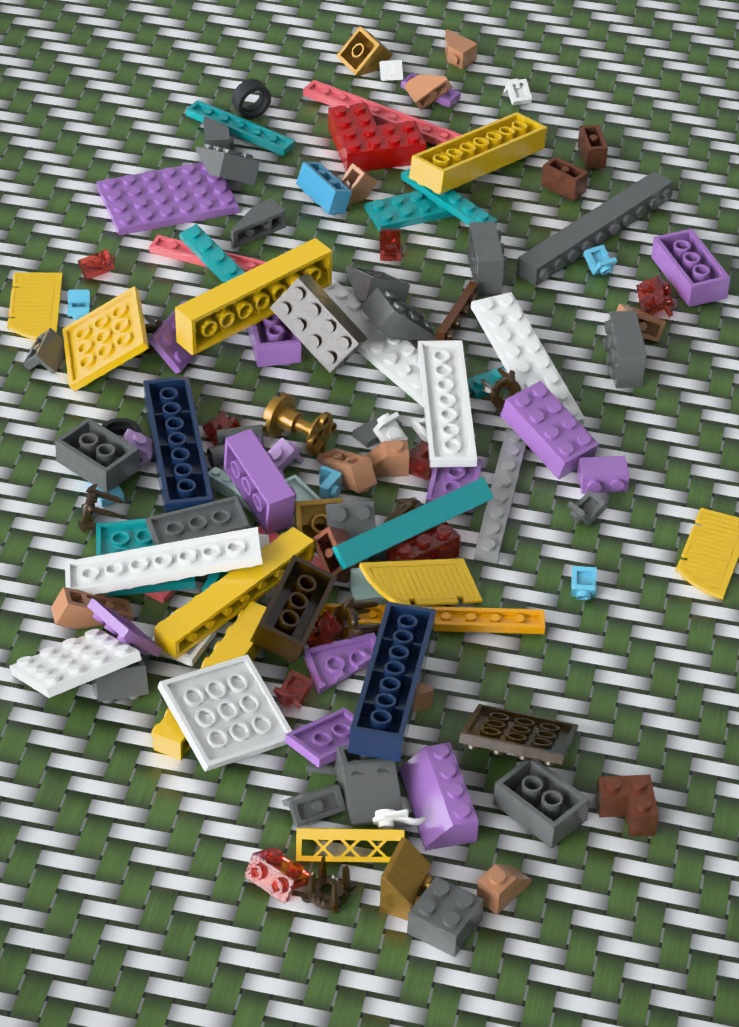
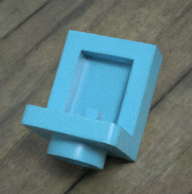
M604 245L587 249L583 253L593 276L600 273L602 275L610 273L617 263L616 257H609Z
M68 290L67 315L73 316V319L78 320L90 313V290Z
M326 466L320 468L319 497L321 499L339 497L342 491L341 472Z
M572 566V597H576L578 600L595 598L597 591V567Z

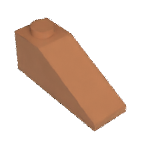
M338 448L316 456L323 466L342 473V485L346 489L356 493H364L370 489L369 487L377 484L370 457Z
M67 587L62 588L51 606L55 625L74 629L104 625L92 617L94 612L87 607L92 598L125 616L130 621L134 618L129 600L101 594L93 595L82 590Z

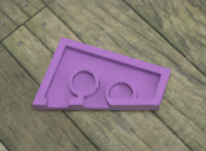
M374 632L303 649L304 660L319 695L369 665L376 642Z

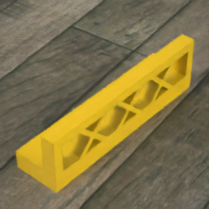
M297 828L296 861H321L322 856L318 855L324 850L329 855L325 856L326 862H389L391 857H387L379 848L387 841H400L401 837L404 838V829ZM302 839L314 840L321 848L313 856H303ZM318 840L328 841L324 845H322ZM333 840H341L348 849L340 856H333L326 847ZM345 840L356 841L350 846ZM360 840H367L375 848L368 856H359L354 851L353 847ZM371 840L382 842L376 846ZM349 851H351L355 856H345V855H346ZM378 851L383 857H373L372 855Z

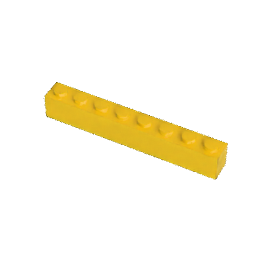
M294 527L282 533L277 539L261 549L262 565L229 571L219 581L211 584L201 594L196 595L183 607L178 608L165 620L160 621L154 627L155 643L168 655L178 659L239 614L242 609L247 607L250 601H257L276 587L293 555L307 562L314 559V540Z
M250 601L247 607L239 612L235 623L227 628L224 638L216 643L212 654L204 659L200 669L247 654L253 662L262 650V647L250 640L266 606ZM168 707L162 721L159 724L157 723L152 730L153 748L155 751L182 760L191 746Z

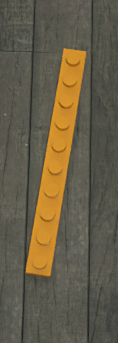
M325 603L313 628H338L337 619L333 616V611L341 604ZM386 605L365 608L369 609L370 612L357 616L361 618L358 620L359 624L381 623ZM416 606L436 610L434 631L545 634V612L540 609Z

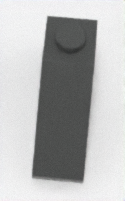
M272 198L254 205L231 229V247L233 249L286 228V210Z

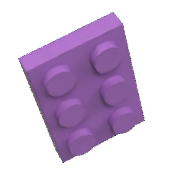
M174 310L148 341L174 373L177 374L185 368L195 355H191L176 342V317Z
M477 459V467H433L426 503L478 480L481 474L483 459Z
M93 598L87 605L94 612L92 617L104 624V627L111 633L119 634L116 638L122 643L128 645L135 644L134 648L145 656L149 652L158 657L163 650L125 616Z
M344 707L287 733L285 743L320 768L336 760L337 746L349 745L350 728L354 714Z

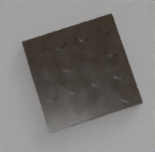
M478 704L460 733L459 743L465 744L470 749L478 750L485 748L490 749L492 753L497 755L509 753L517 755V758L521 760L537 759L542 760L546 765L557 766L558 764L563 765L576 738L579 725Z

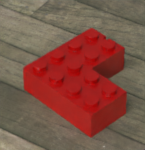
M367 103L350 105V108L342 105L328 108V129L346 171L352 163L364 171L411 166L412 156L426 150V142L416 121L376 125Z

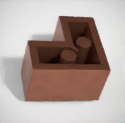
M650 774L598 777L595 799L599 818L625 817L629 837L656 836L659 813Z

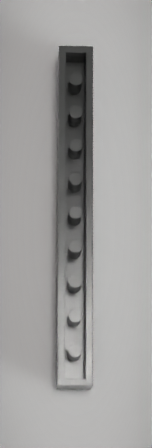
M653 171L519 256L517 259L516 275L534 286L545 281L548 277L581 257L585 250L602 244L605 240L616 235L625 227L630 226L639 218H642L659 205L668 201L673 194V181Z

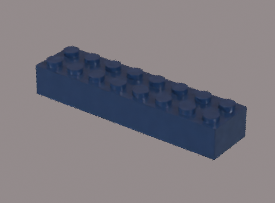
M189 376L143 381L144 403L164 513L213 502Z
M387 601L351 724L348 753L400 762L434 634L436 610Z

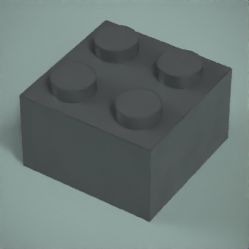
M436 876L408 912L407 934L455 957L482 921L484 899Z

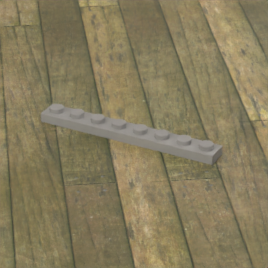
M506 429L491 486L494 498L487 502L474 552V560L498 563L527 446L514 430Z

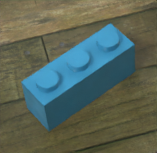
M303 162L296 184L316 204H319L325 213L329 215H336V213L345 214L352 191L320 162Z

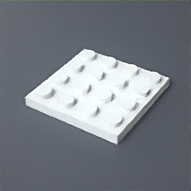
M92 629L85 632V635L82 637L64 640L60 646L44 648L40 650V654L32 657H22L17 660V663L10 665L13 676L50 698L142 659L139 650L122 643L117 638L100 629Z
M248 654L160 681L158 685L159 691L205 772L287 744L285 743V736L292 729Z

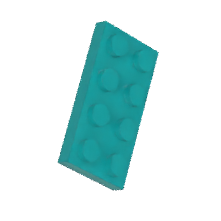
M420 191L365 203V211L380 233L454 216Z

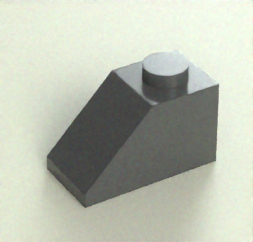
M204 117L205 144L229 150L234 148L233 136H229V128L209 117Z

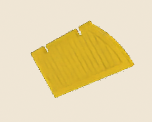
M14 273L12 286L19 288H12L9 317L15 318L8 319V330L34 340L49 328H52L57 333L63 273Z
M700 508L695 523L701 526L693 525L681 555L682 558L688 560L680 559L676 572L680 573L686 581L700 591L723 600L739 559V517Z
M464 558L364 562L359 564L367 581L389 602L411 605L410 601H413L415 606L458 604V599H461L463 604L482 603V598Z

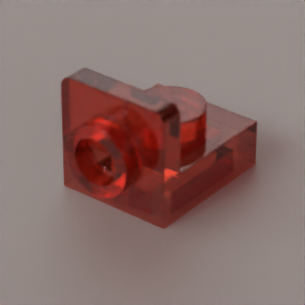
M380 229V261H401V229Z

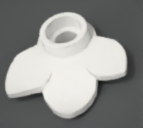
M381 809L375 811L373 824L378 825L379 829H393L394 826H418L426 821V817L409 818L408 809L399 811Z

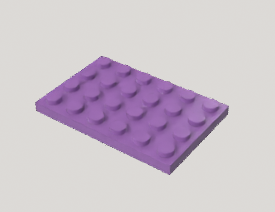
M203 162L96 181L97 190L119 236L239 213V205L225 178L209 175Z

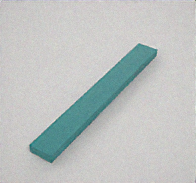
M482 477L336 545L332 550L342 570L488 502L494 496L485 478Z

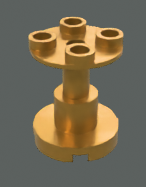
M280 392V397L274 396L267 405L263 415V419L266 420V425H262L263 432L273 438L280 436L284 431L292 434L301 432L307 435L306 452L310 455L323 454L329 437L335 433L337 424L333 422L332 414L324 412L312 423L304 419L303 413L295 410V399L292 395Z

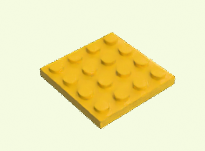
M135 286L62 329L69 387L74 392L87 386L100 376H104L117 366L123 365L129 359L149 348L140 291Z

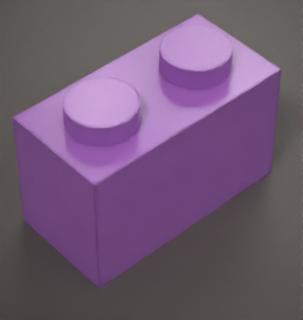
M625 456L579 458L577 477L581 494H586L589 490L593 493L627 492L630 474Z

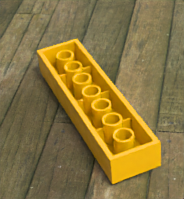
M513 113L413 155L409 178L416 181L419 185L432 189L435 193L443 194L446 191L543 150L548 127L520 113Z
M314 238L175 307L176 342L191 355H195L274 315L275 313L270 307L299 277L309 274L322 289L331 286L332 250Z

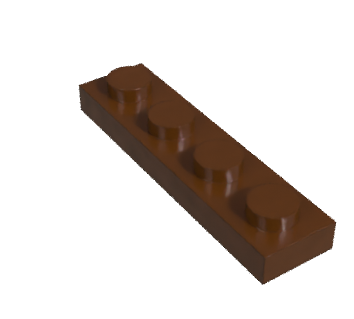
M470 280L438 328L435 341L452 340L454 330H458L461 326L462 317H467L471 308V302L478 299L479 293L476 292L478 283Z

